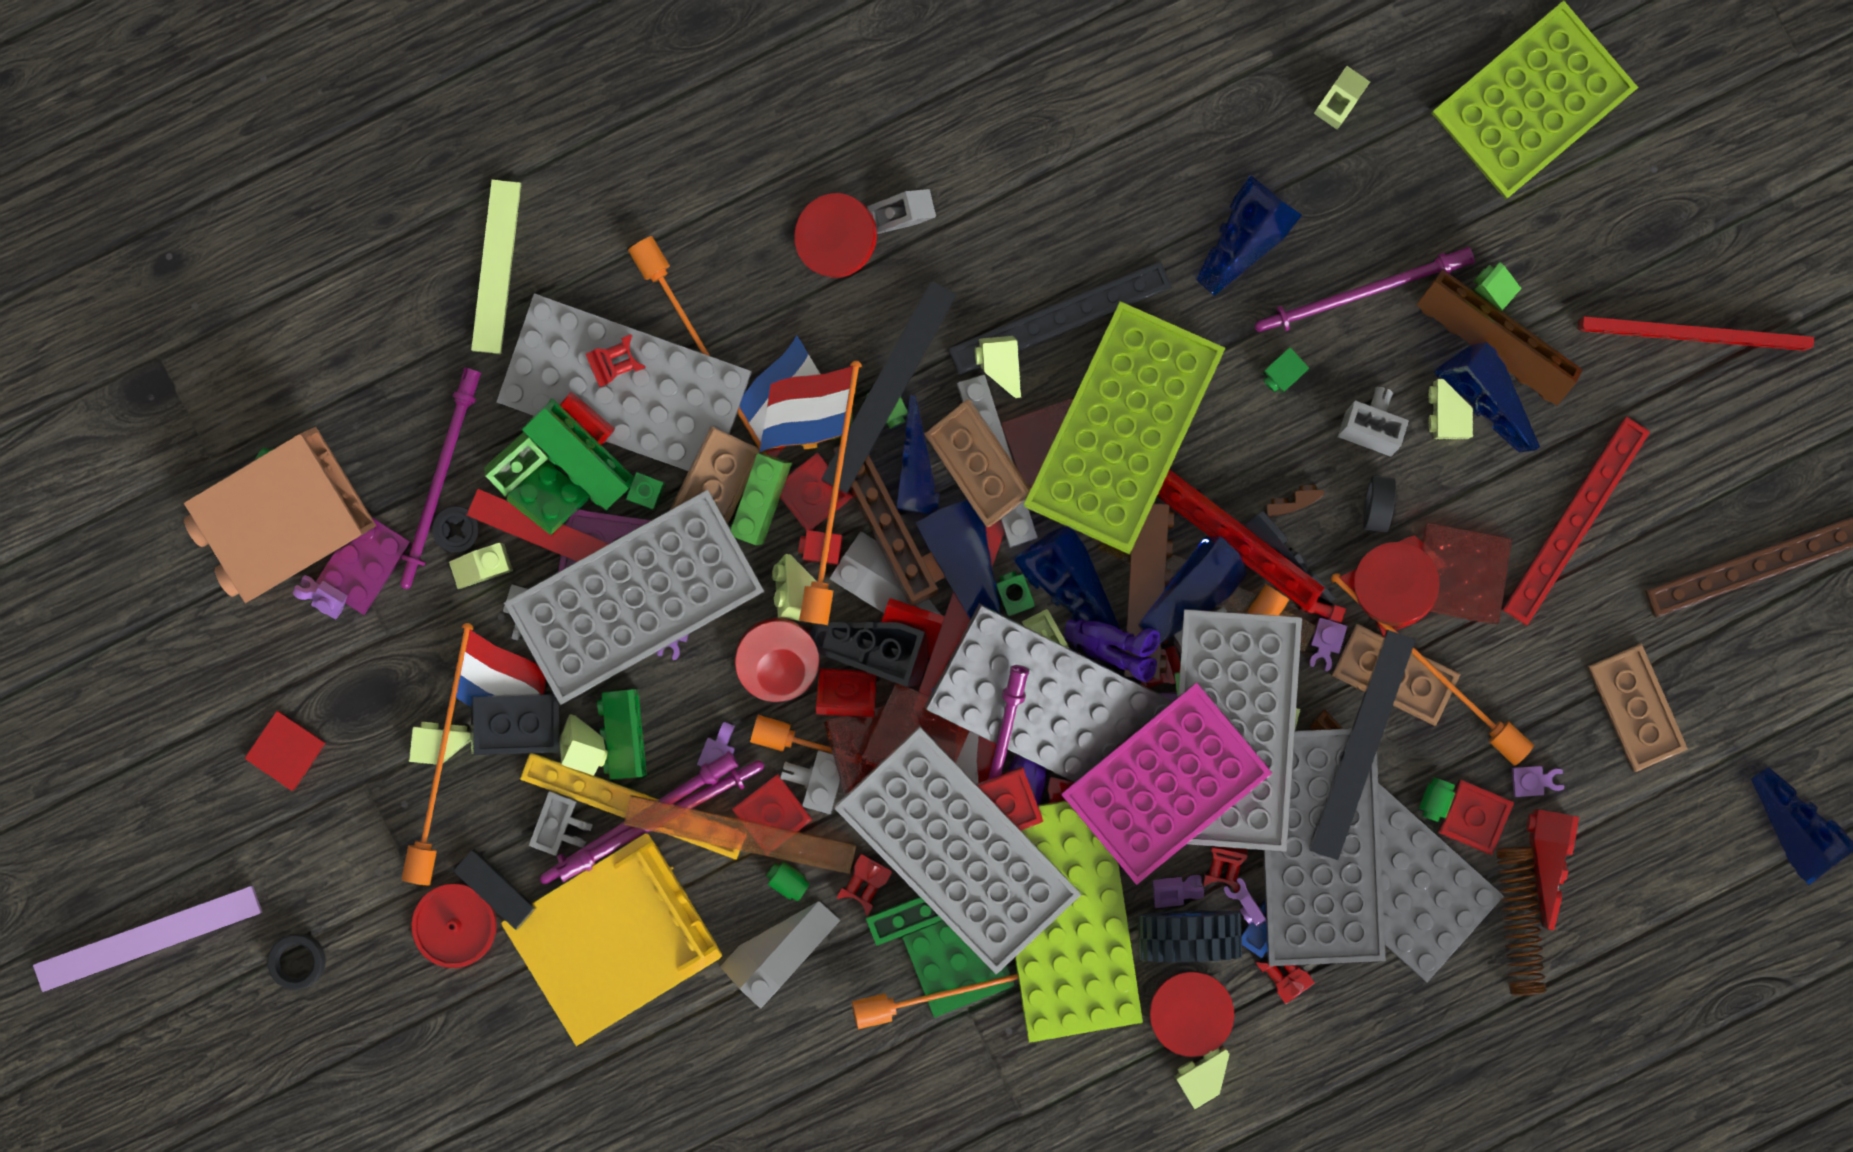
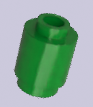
M1433 777L1431 784L1428 783L1418 808L1424 811L1422 816L1439 822L1440 817L1446 819L1455 795L1453 792L1455 785Z
M782 861L780 865L775 862L765 876L769 879L768 886L787 899L791 900L793 898L797 902L810 885V882L805 879L806 876L785 861Z

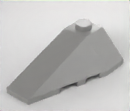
M860 531L833 572L830 580L882 613H885L889 598L909 604L877 541ZM929 599L916 605V607L941 615Z
M818 901L754 938L740 944L720 968L759 1008H762L840 922V919L823 903Z

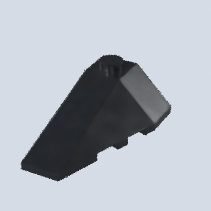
M1264 511L1256 514L1244 525L1324 586L1325 589L1319 597L1320 600L1327 604H1332L1336 600L1312 570H1306L1304 567L1306 564L1301 555L1290 547L1288 549L1285 546L1288 539Z
M828 622V625L813 623L810 635L815 641L818 654L905 687L920 686L928 661L927 632L901 622Z

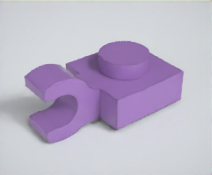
M306 575L302 577L300 583L306 588H302L299 585L294 587L293 595L302 600L312 599V606L335 620L342 613L348 596L324 581L319 585Z
M724 722L716 740L710 737L707 738L697 765L710 764L728 751L732 754L734 753L735 748L727 745L734 730V725Z
M1190 876L1185 882H1182V877L1153 880L1155 908L1184 905V899L1203 898L1204 888L1199 887L1202 886L1201 876Z
M1238 878L1237 882L1241 886L1238 893H1232L1228 886L1224 887V891L1229 898L1240 900L1243 905L1240 912L1248 924L1254 922L1259 927L1266 922V916L1248 892L1244 880Z

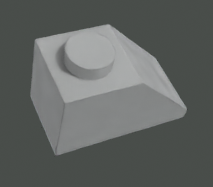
M930 189L905 191L867 206L875 220L877 234L917 225L936 217Z

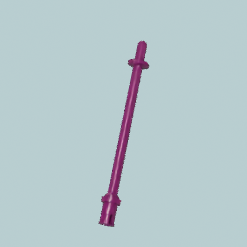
M1468 246L1465 249L1447 255L1441 253L1437 255V258L1432 263L1286 312L1282 306L1277 307L1278 315L1256 322L1255 329L1258 332H1263L1282 325L1284 331H1288L1289 323L1439 273L1442 269L1451 274L1453 270L1475 263L1472 250Z
M464 367L457 392L454 391L452 396L455 398V410L409 556H401V559L407 561L400 582L403 589H409L412 586L418 564L425 566L426 562L420 560L466 410L471 404H475L476 401L474 394L482 373Z
M1013 665L1010 668L1007 688L1002 693L1006 706L989 779L1002 774L1017 706L1023 703L1026 698L1024 689L1029 669L1021 665Z
M728 751L712 763L703 764L697 776L582 848L583 851H591L650 819L700 786L716 784L718 778L739 767L737 760ZM576 852L568 858H566L563 854H559L557 856L559 861L557 865L574 857L578 853ZM555 866L540 876V881L543 884H548L560 876Z
M760 760L754 761L738 771L734 768L730 771L731 774L719 780L716 784L708 786L593 850L583 851V849L577 851V855L555 866L562 881L565 882L586 869L587 871L592 870L596 860L737 784L738 788H745L742 781L763 770V762Z

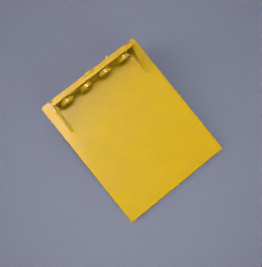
M647 833L592 866V870L582 872L534 902L533 904L537 908L519 929L515 930L507 921L501 923L576 1046L722 957V953L673 874V867L668 866L656 844Z

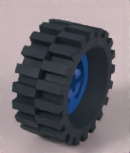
M1185 910L1138 915L1140 960L1153 962H1205L1232 960L1242 957L1241 912Z

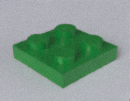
M547 461L543 462L507 496V501L550 535L589 499V494L585 490L574 484L567 476Z

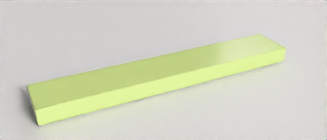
M491 181L472 351L501 354L521 192V183Z

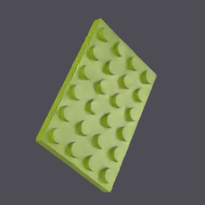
M1562 1L1432 112V115L1506 200L1632 94L1638 86L1566 2Z

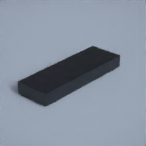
M475 849L471 850L454 870L469 887L515 930L519 929L537 908Z

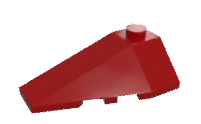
M1534 809L1533 814L1528 815L1526 830L1530 831V847L1534 848L1532 860L1535 864L1534 872L1536 873L1535 879L1542 924L1544 928L1554 930L1562 900V891L1558 890L1559 884H1563L1564 880L1567 879L1568 869L1565 858L1568 854H1573L1579 817Z

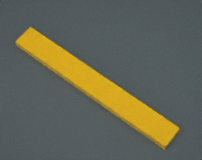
M536 753L529 754L520 778L523 781L625 819L631 818L659 800L595 775L564 766L560 762ZM689 810L655 828V830L736 860L747 833Z

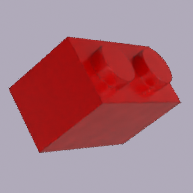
M807 530L806 536L800 537L798 553L803 554L804 561L821 563L825 539L824 532ZM831 534L826 564L838 566L840 563L842 535Z

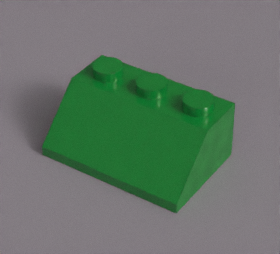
M639 689L601 693L602 699H597L599 716H604L605 728H600V735L604 738V745H607L608 756L603 765L604 773L610 774V780L646 776L647 768Z

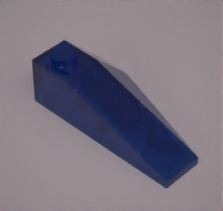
M1252 175L1233 198L1230 208L1233 209L1227 223L1221 224L1219 232L1222 233L1216 247L1210 249L1196 279L1214 296L1282 241L1302 216L1289 203Z
M1487 342L1470 345L1436 368L1434 371L1439 379H1444L1460 396H1463L1474 406V414L1478 417L1482 415L1493 422V430L1519 453L1534 451L1540 447L1507 368L1494 347Z
M910 395L897 511L931 515L932 509H938L940 492H934L935 484L916 396Z
M965 500L941 508L916 522L928 548L970 620L979 604L1000 614L996 583L991 565V553L986 535L987 529L970 502Z
M1063 526L1048 533L1015 557L1014 561L1028 581L1035 588L1042 587L1053 597L1050 601L1057 607L1061 604L1072 614V620L1077 622L1081 619L1103 622L1120 629L1087 549L1072 528Z
M1221 536L1205 537L1138 626L1142 630L1147 628L1157 630L1160 633L1159 644L1183 629L1185 609L1210 611L1229 598L1247 575L1241 555Z
M1768 767L1751 779L1790 864L1808 885L1815 882L1853 852V841L1840 825L1832 819L1827 822L1816 813L1818 807L1812 802L1806 804L1799 799L1796 789Z

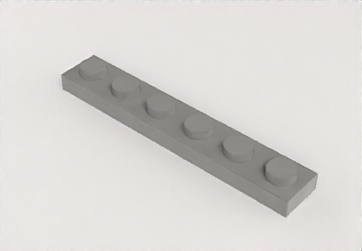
M985 375L957 383L962 403L965 400L972 401L1012 460ZM1025 500L1000 519L1009 548L1037 539L1029 510L1024 507Z

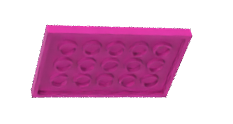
M1196 682L1061 795L1137 885L1273 774V772L1198 682Z

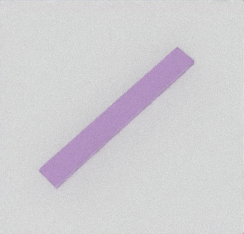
M250 886L34 964L33 967L41 990L44 992L263 912L254 887Z

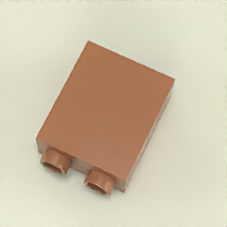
M317 427L300 433L184 503L190 515L184 518V524L189 535L201 547L210 545L221 563L215 567V575L219 584L232 597L240 594L245 604L376 527V524Z

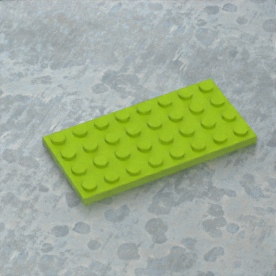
M1120 301L1027 496L1024 507L1130 554L1222 358L1225 347Z
M1067 801L1038 805L1044 822L1021 831L1081 892V896L1015 957L1028 1041L1030 1043L1143 1023L1119 864Z

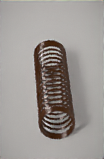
M1512 847L1496 850L1498 859H1511L1498 861V864L1529 865L1500 870L1498 873L1531 874L1499 880L1500 883H1533L1526 886L1500 889V892H1532V894L1502 898L1501 901L1534 902L1526 905L1505 907L1501 910L1536 911L1502 918L1503 920H1535V922L1504 926V929L1537 930L1529 933L1504 936L1505 939H1538L1526 943L1505 945L1506 948H1539L1534 951L1506 955V957L1539 958L1526 962L1508 963L1507 966L1541 967L1529 971L1508 973V976H1542L1532 980L1509 982V994L1534 995L1547 991L1545 983L1536 982L1543 980L1546 976L1541 973H1534L1545 968L1541 964H1535L1542 961L1544 957L1534 953L1540 952L1543 948L1538 945H1531L1542 940L1538 936H1531L1541 931L1539 927L1531 926L1538 924L1540 920L1535 917H1528L1538 914L1539 910L1526 908L1538 903L1536 899H1528V897L1535 896L1538 892L1525 889L1533 887L1537 883L1532 880H1523L1534 877L1536 873L1522 871L1535 866L1533 862L1523 861L1534 857L1533 847Z

